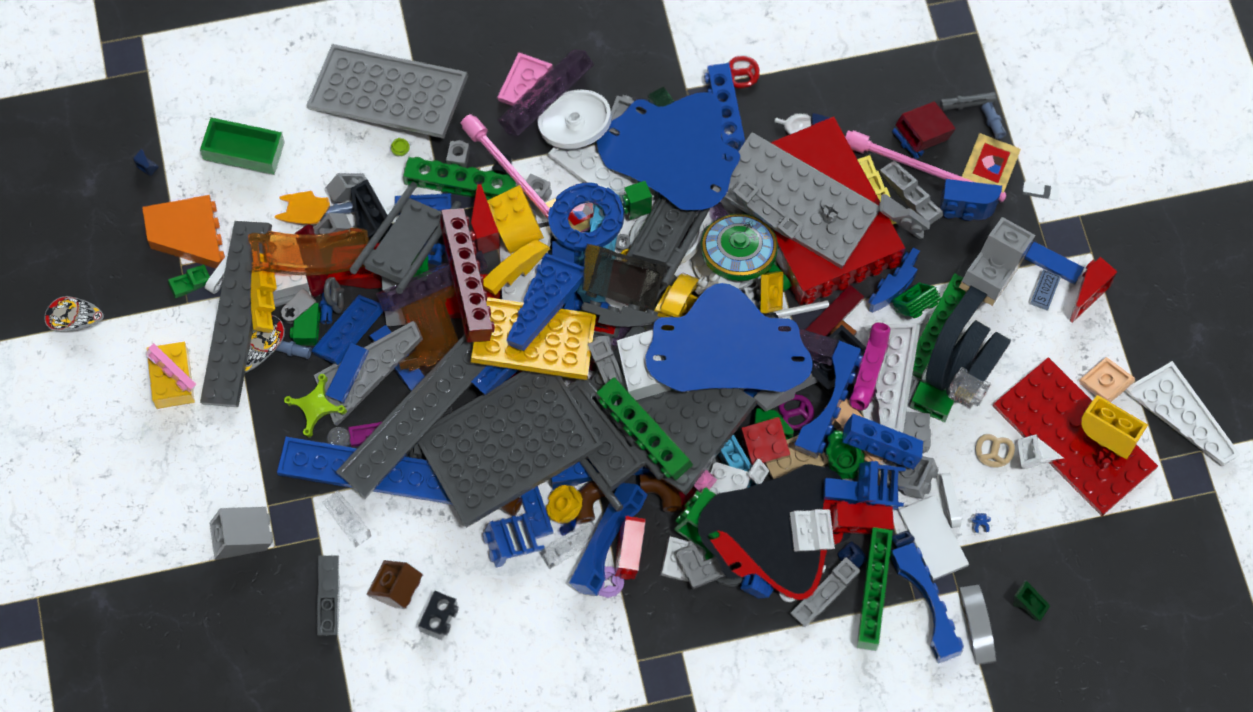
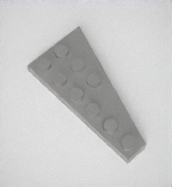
M412 321L364 347L369 353L344 403L326 395L340 364H333L314 375L317 384L319 383L318 376L320 374L327 376L328 381L325 384L327 400L335 406L343 405L347 409L344 415L330 413L334 425L338 426L423 340L416 322Z

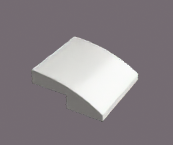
M830 510L790 512L794 552L835 549Z
M671 536L668 537L660 575L688 581L676 552L690 547L694 543ZM695 544L702 561H706L704 559L706 551Z

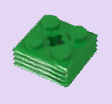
M919 282L892 299L891 303L895 306L894 309H896L897 313L917 318L923 314L922 311L926 308L930 309L938 305L937 301L942 297L939 296L940 293H938L939 290H936L937 287Z

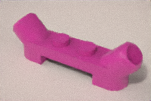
M877 322L871 326L869 340L854 390L849 399L850 406L856 410H866L873 400L884 357L890 344L891 329L887 324Z

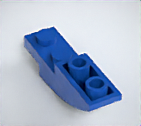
M912 248L910 253L906 252L902 259L904 263L902 267H897L893 275L888 274L886 279H881L877 287L879 291L877 294L873 293L868 303L871 304L870 312L873 313L886 307L891 303L892 299L905 292L910 286L918 270L913 266L918 259L919 250Z

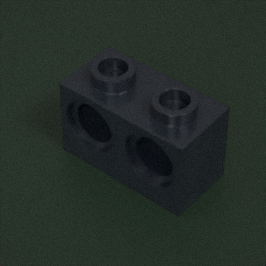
M434 590L418 626L419 631L439 640H442L444 635L447 636L451 628L449 623L452 617H456L459 610L457 599ZM448 604L449 608L442 611L439 609V606ZM433 622H440L441 626L434 629L431 627V624Z

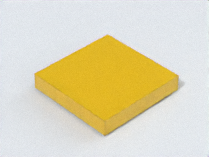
M776 271L762 274L760 312L770 313L782 310L783 272Z

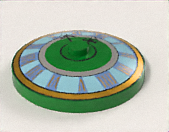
M730 214L712 222L702 236L701 253L704 262L714 273L729 280L745 281L755 279L765 274L773 266L777 257L778 242L775 233L769 225L751 215Z

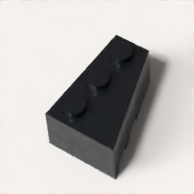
M368 179L351 188L359 234L358 239L361 245L368 244L388 215ZM393 223L390 224V226L388 227V229L386 230V232L383 234V236L381 237V239L379 240V242L383 240V238L385 237V235L388 233V231H389L390 228L392 227Z

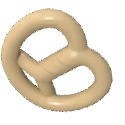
M985 434L976 443V455L987 466L1003 467L1014 456L1015 446L1008 438H997L994 435ZM985 440L993 442L990 454H982V444ZM1001 443L1009 446V452L1005 459L998 456Z

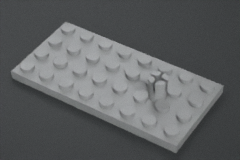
M332 44L307 102V107L316 111L444 138L468 74L467 72Z
M752 132L738 151L740 153V161L731 175L729 189L723 199L747 214L758 218L732 192L745 177L759 188V192L787 215L790 213L804 224L792 239L793 241L842 269L880 212V206ZM715 185L712 190L720 192L721 188Z

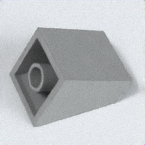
M266 507L219 509L210 521L215 560L266 551L273 542V533L269 529L270 515L267 513Z

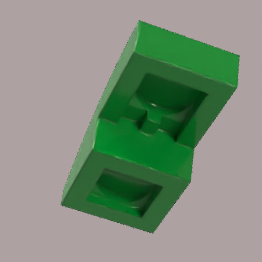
M205 265L186 270L184 275L168 279V285L174 297L178 298L205 286L210 275Z

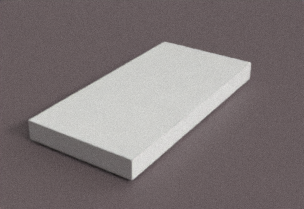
M935 495L899 509L898 512L907 530L915 537L913 542L916 548L919 547L922 552V561L924 565L928 566L932 581L968 567L969 563Z

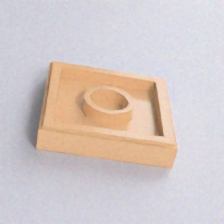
M1105 357L1084 375L1079 382L1095 396L1099 395L1112 402L1135 382V378Z

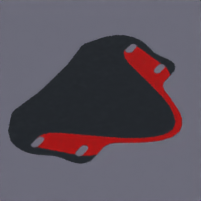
M805 464L779 478L746 489L719 493L706 505L698 519V532L701 541L716 557L726 577L738 579L749 574H757L784 595L797 600L807 599L813 595L819 585L827 550L794 552L790 512L830 510L837 502H841V500L824 499V479L843 480L839 474L826 467ZM713 532L720 533V537L713 540L708 539L709 534ZM833 533L834 545L848 540L852 533ZM741 563L740 568L735 570L729 569L730 564Z

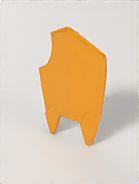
M313 191L280 196V200L289 202L287 211L274 217L291 223L318 224L330 208L329 198L316 197Z

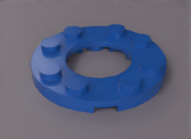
M580 183L565 189L556 197L552 208L550 207L548 221L554 238L561 245L576 251H592L606 246L616 238L624 223V209L620 198L610 188L598 186V183ZM594 203L600 206L605 213L602 225L588 233L572 229L568 222L570 212L580 204Z

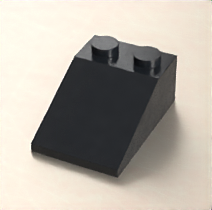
M843 325L811 354V374L828 391L835 386L836 375L832 364V356L839 341L860 348L861 356H864L866 346Z

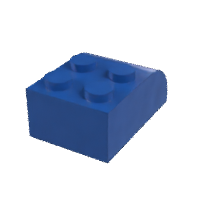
M946 179L940 202L943 216L946 218H963L967 221L989 218L995 212L1001 195L1002 185Z

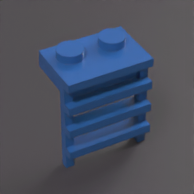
M877 461L859 463L857 503L904 507V503L897 502L898 471L905 472L906 468L879 465ZM878 469H881L879 500H877ZM888 470H891L890 501H886Z
M524 513L522 516H512L508 519L502 518L499 521H490L483 532V540L485 544H488L489 557L494 562L496 568L503 566L508 558L545 550L544 545H537L529 519L534 517L533 513ZM518 521L523 522L531 545L529 549L526 548ZM509 523L512 524L520 551H516L507 527Z

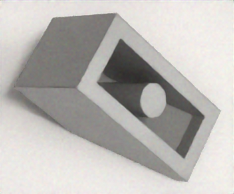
M337 173L325 188L334 202H348L352 200L351 188L367 178L364 173Z
M328 213L314 228L319 250L342 240L353 229L345 213Z

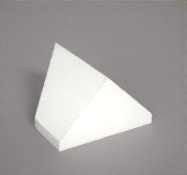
M1037 435L1018 440L1022 468L1028 469L1063 458L1040 440Z

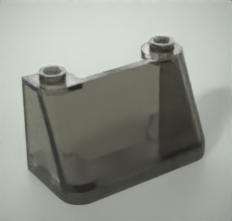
M586 244L582 290L586 291L585 295L596 298L597 295L639 306V311L645 312L646 309L654 310L666 267L614 252L601 246Z

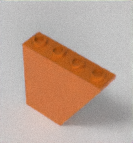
M210 195L142 207L147 240L151 249L215 269L225 258L224 251H220V245H223L221 234H217V229L220 228L218 217L215 218L214 212H217L216 202L211 200Z

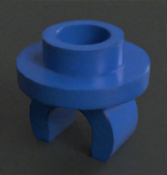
M986 513L975 514V517L971 518V522H974V531L979 533V526L984 525L985 531L989 532L990 526L987 522L991 521V517H988Z

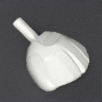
M794 114L786 121L776 118L775 122L784 125V129L790 135L811 126V117L807 114Z

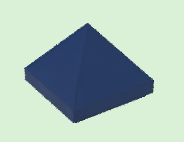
M907 530L892 536V542L899 548L911 544L915 540V537Z

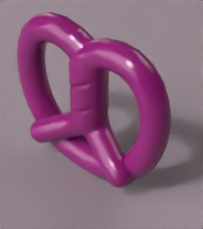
M795 394V397L791 400L801 401L800 407L785 410V403H783L778 408L786 423L794 431H798L813 421L814 409L808 398ZM805 405L807 406L808 413L804 410ZM803 415L806 419L798 425H791L788 421L789 418Z

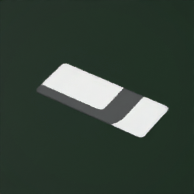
M1024 182L1023 195L1057 201L1060 188Z

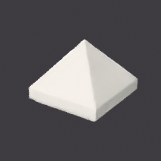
M757 459L749 470L748 476L758 485L763 482L770 470L760 459Z

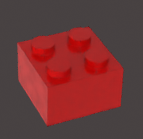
M779 417L741 428V434L752 466L757 459L767 464L788 458L791 455Z

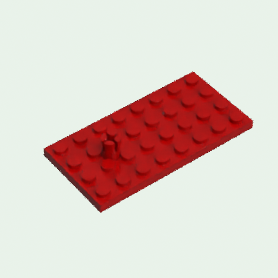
M1048 357L993 404V407L1023 438L1037 435L1040 440L1061 455L1062 459L1049 462V464L1101 516H1104L1154 472L1158 465L1137 444L1129 457L1125 459L1091 439L1083 430L1082 417L1092 403V400Z

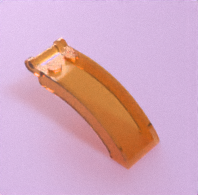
M351 227L339 232L317 235H296L268 231L266 234L251 233L248 235V241L251 243L252 271H267L287 275H324L350 271L351 266L369 242L368 232L365 229ZM258 242L262 243L264 262L260 260Z

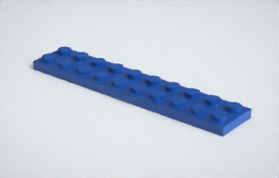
M286 437L277 474L279 476L353 488L336 471L357 448ZM404 457L373 490L374 492L453 505L428 460Z

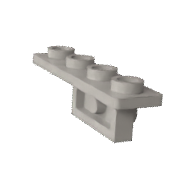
M881 195L880 212L917 238L923 239L924 230L930 229V222L911 208L906 209L888 195Z

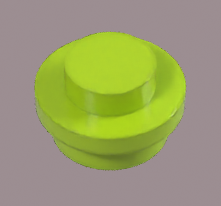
M397 138L392 142L391 150L393 154L404 156L409 152L410 146L407 140Z

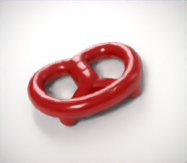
M736 56L729 61L735 88H747L757 83L760 76V68L756 60L748 56ZM739 61L750 63L748 68L734 69L733 67L734 63ZM748 75L751 79L744 83H738L734 80V77Z

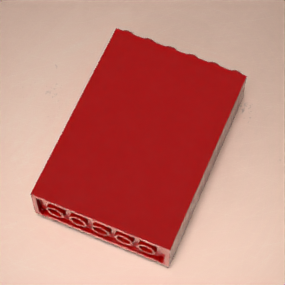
M834 116L771 142L773 145L878 206L880 205L879 198ZM881 212L878 213L842 269L771 228L778 242L776 262L781 271L790 280L792 285L790 288L799 306L811 304L819 297H828L833 291L838 289L844 290L854 282H863L868 276H877L887 268L893 269L899 266L905 251V246L889 217Z

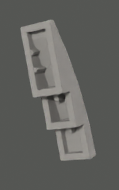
M892 161L880 169L882 176L913 211L929 221L930 225L943 216V211L931 201L930 195L919 187L918 181L896 161Z

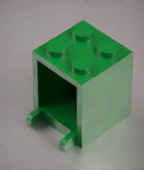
M706 487L700 492L696 491L685 504L686 508L675 520L677 525L674 530L706 551L704 559L709 560L714 555L703 544L698 532V519L701 512L716 495ZM713 532L708 535L709 540L720 537L719 532Z

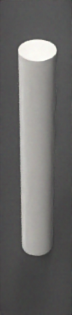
M826 300L774 311V313L779 318L828 308L829 302Z

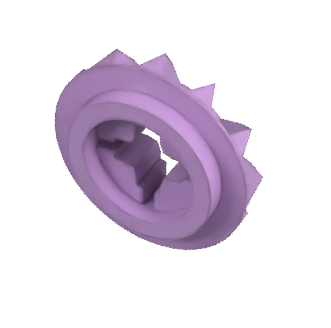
M605 567V580L613 576V585H608L604 589V582L598 593L599 596L609 598L617 596L622 591L624 579L615 576L614 567Z

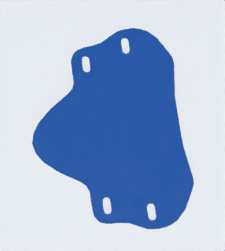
M708 92L686 96L664 107H657L644 99L636 100L621 116L611 121L606 133L597 140L598 152L606 167L628 175L639 182L646 181L648 187L662 194L682 210H703L718 204L726 195L731 175L740 161L738 150L725 144L721 139V104L714 94ZM642 107L647 112L645 114H641L636 111V108ZM611 128H614L618 130L620 134L618 136H615L612 133H610L609 130ZM728 154L733 157V160L729 162L723 159L722 155ZM715 184L721 188V191L716 192L710 186Z
M719 283L707 288L685 316L661 317L655 321L653 341L646 353V366L651 376L657 381L677 391L708 388H754L785 392L803 383L810 376L812 358L802 343L799 327L795 321L789 318H768L759 311L741 290L730 284ZM672 325L674 330H662L661 326ZM789 326L791 331H779L778 327ZM664 355L666 360L656 361L653 359V356ZM793 356H802L805 360L803 362H794L791 358Z

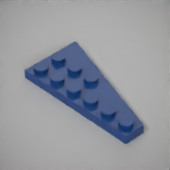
M546 253L542 257L541 264H538L537 274L532 279L524 297V304L519 309L518 319L513 323L508 335V345L524 351L591 274L589 268Z

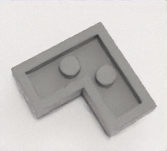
M695 544L676 552L692 589L725 576L716 557L704 562L702 561Z

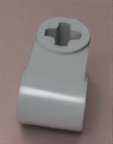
M304 288L301 289L282 308L283 320L288 324H294V320L314 303H317V301ZM287 311H289V312L294 311V312H293V313H294V317H291V316H288V317H287V313H286V312H287Z

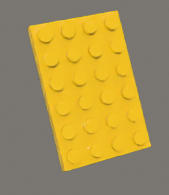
M487 297L486 303L491 308L490 320L494 322L495 331L491 334L490 341L474 342L471 356L472 363L587 380L591 356L588 344L593 341L596 314L560 309L529 346L522 351L508 345L507 338L513 323L518 319L519 309L523 307L524 303Z

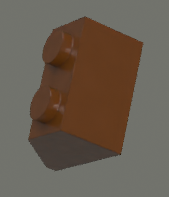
M384 560L366 595L391 607L406 609L411 602L416 588L420 584L423 574L407 562Z

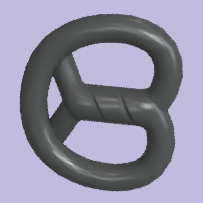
M330 277L324 285L325 300L332 306L334 312L340 314L344 307L343 292L345 290L340 287L334 277Z

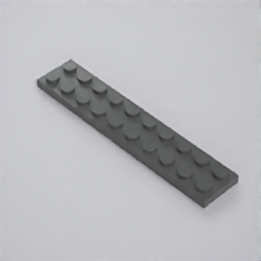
M234 221L200 403L203 405L239 407L253 332L251 314L253 255L255 252L267 254L272 229L270 223Z
M465 335L336 471L340 477L365 499L472 385L471 381L487 366L471 362L474 342H467Z

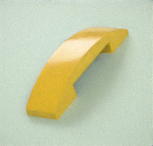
M686 273L680 274L671 287L660 312L673 317H679L686 301L692 292L696 290L699 278Z

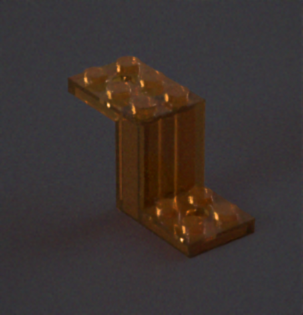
M453 283L428 288L401 306L406 324L412 321L416 322L423 337V340L415 347L416 350L399 362L401 370L409 368V371L420 368L421 365L426 367L433 366L437 363L436 360L442 359L458 342L445 305L446 299L455 296Z

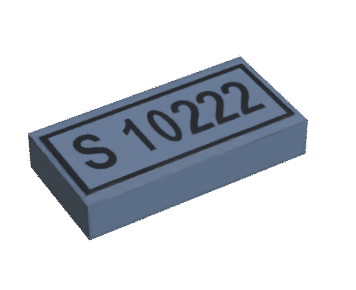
M1043 270L1030 304L1048 311L1061 276Z

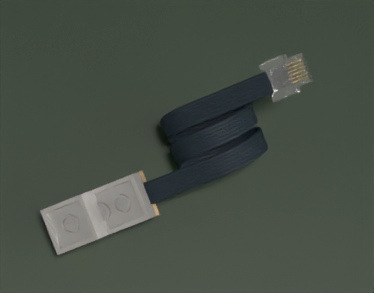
M1003 217L989 234L980 254L967 270L959 288L965 290L966 294L945 322L934 345L926 371V382L941 391L946 388L949 398L969 409L973 405L979 406L987 394L991 383L987 382L986 379L1008 348L1011 339L995 332L978 352L991 328L975 320L957 343L956 341L982 301L991 306L994 305L1019 269L1035 237L1034 234Z

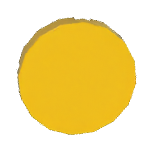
M561 485L550 494L548 498L550 501L546 506L548 516L553 521L564 524L574 520L579 514L583 499L577 488L571 485Z

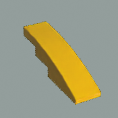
M537 239L521 247L483 279V288L496 295L506 283L511 286L521 274L526 276L550 250V247Z
M257 252L253 255L251 273L253 330L270 333L274 330L271 312L275 310L273 292L277 289L272 256Z

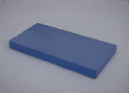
M358 295L312 349V353L315 356L339 365L350 343L356 345L386 309L385 306Z

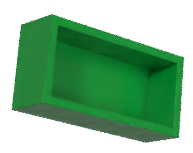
M210 117L200 152L203 160L275 175L285 141L282 132Z

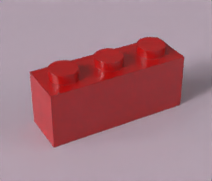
M846 501L837 502L830 509L833 532L871 534L873 527L894 530L893 508L891 506L867 505V503L848 504Z

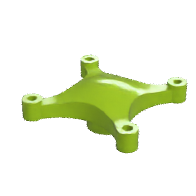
M324 374L318 376L319 383L310 394L299 399H293L290 396L284 399L287 405L298 406L304 411L307 426L303 430V434L306 437L313 435V428L321 417L329 413L344 415L347 412L343 405L335 406L327 400L325 384L328 378Z

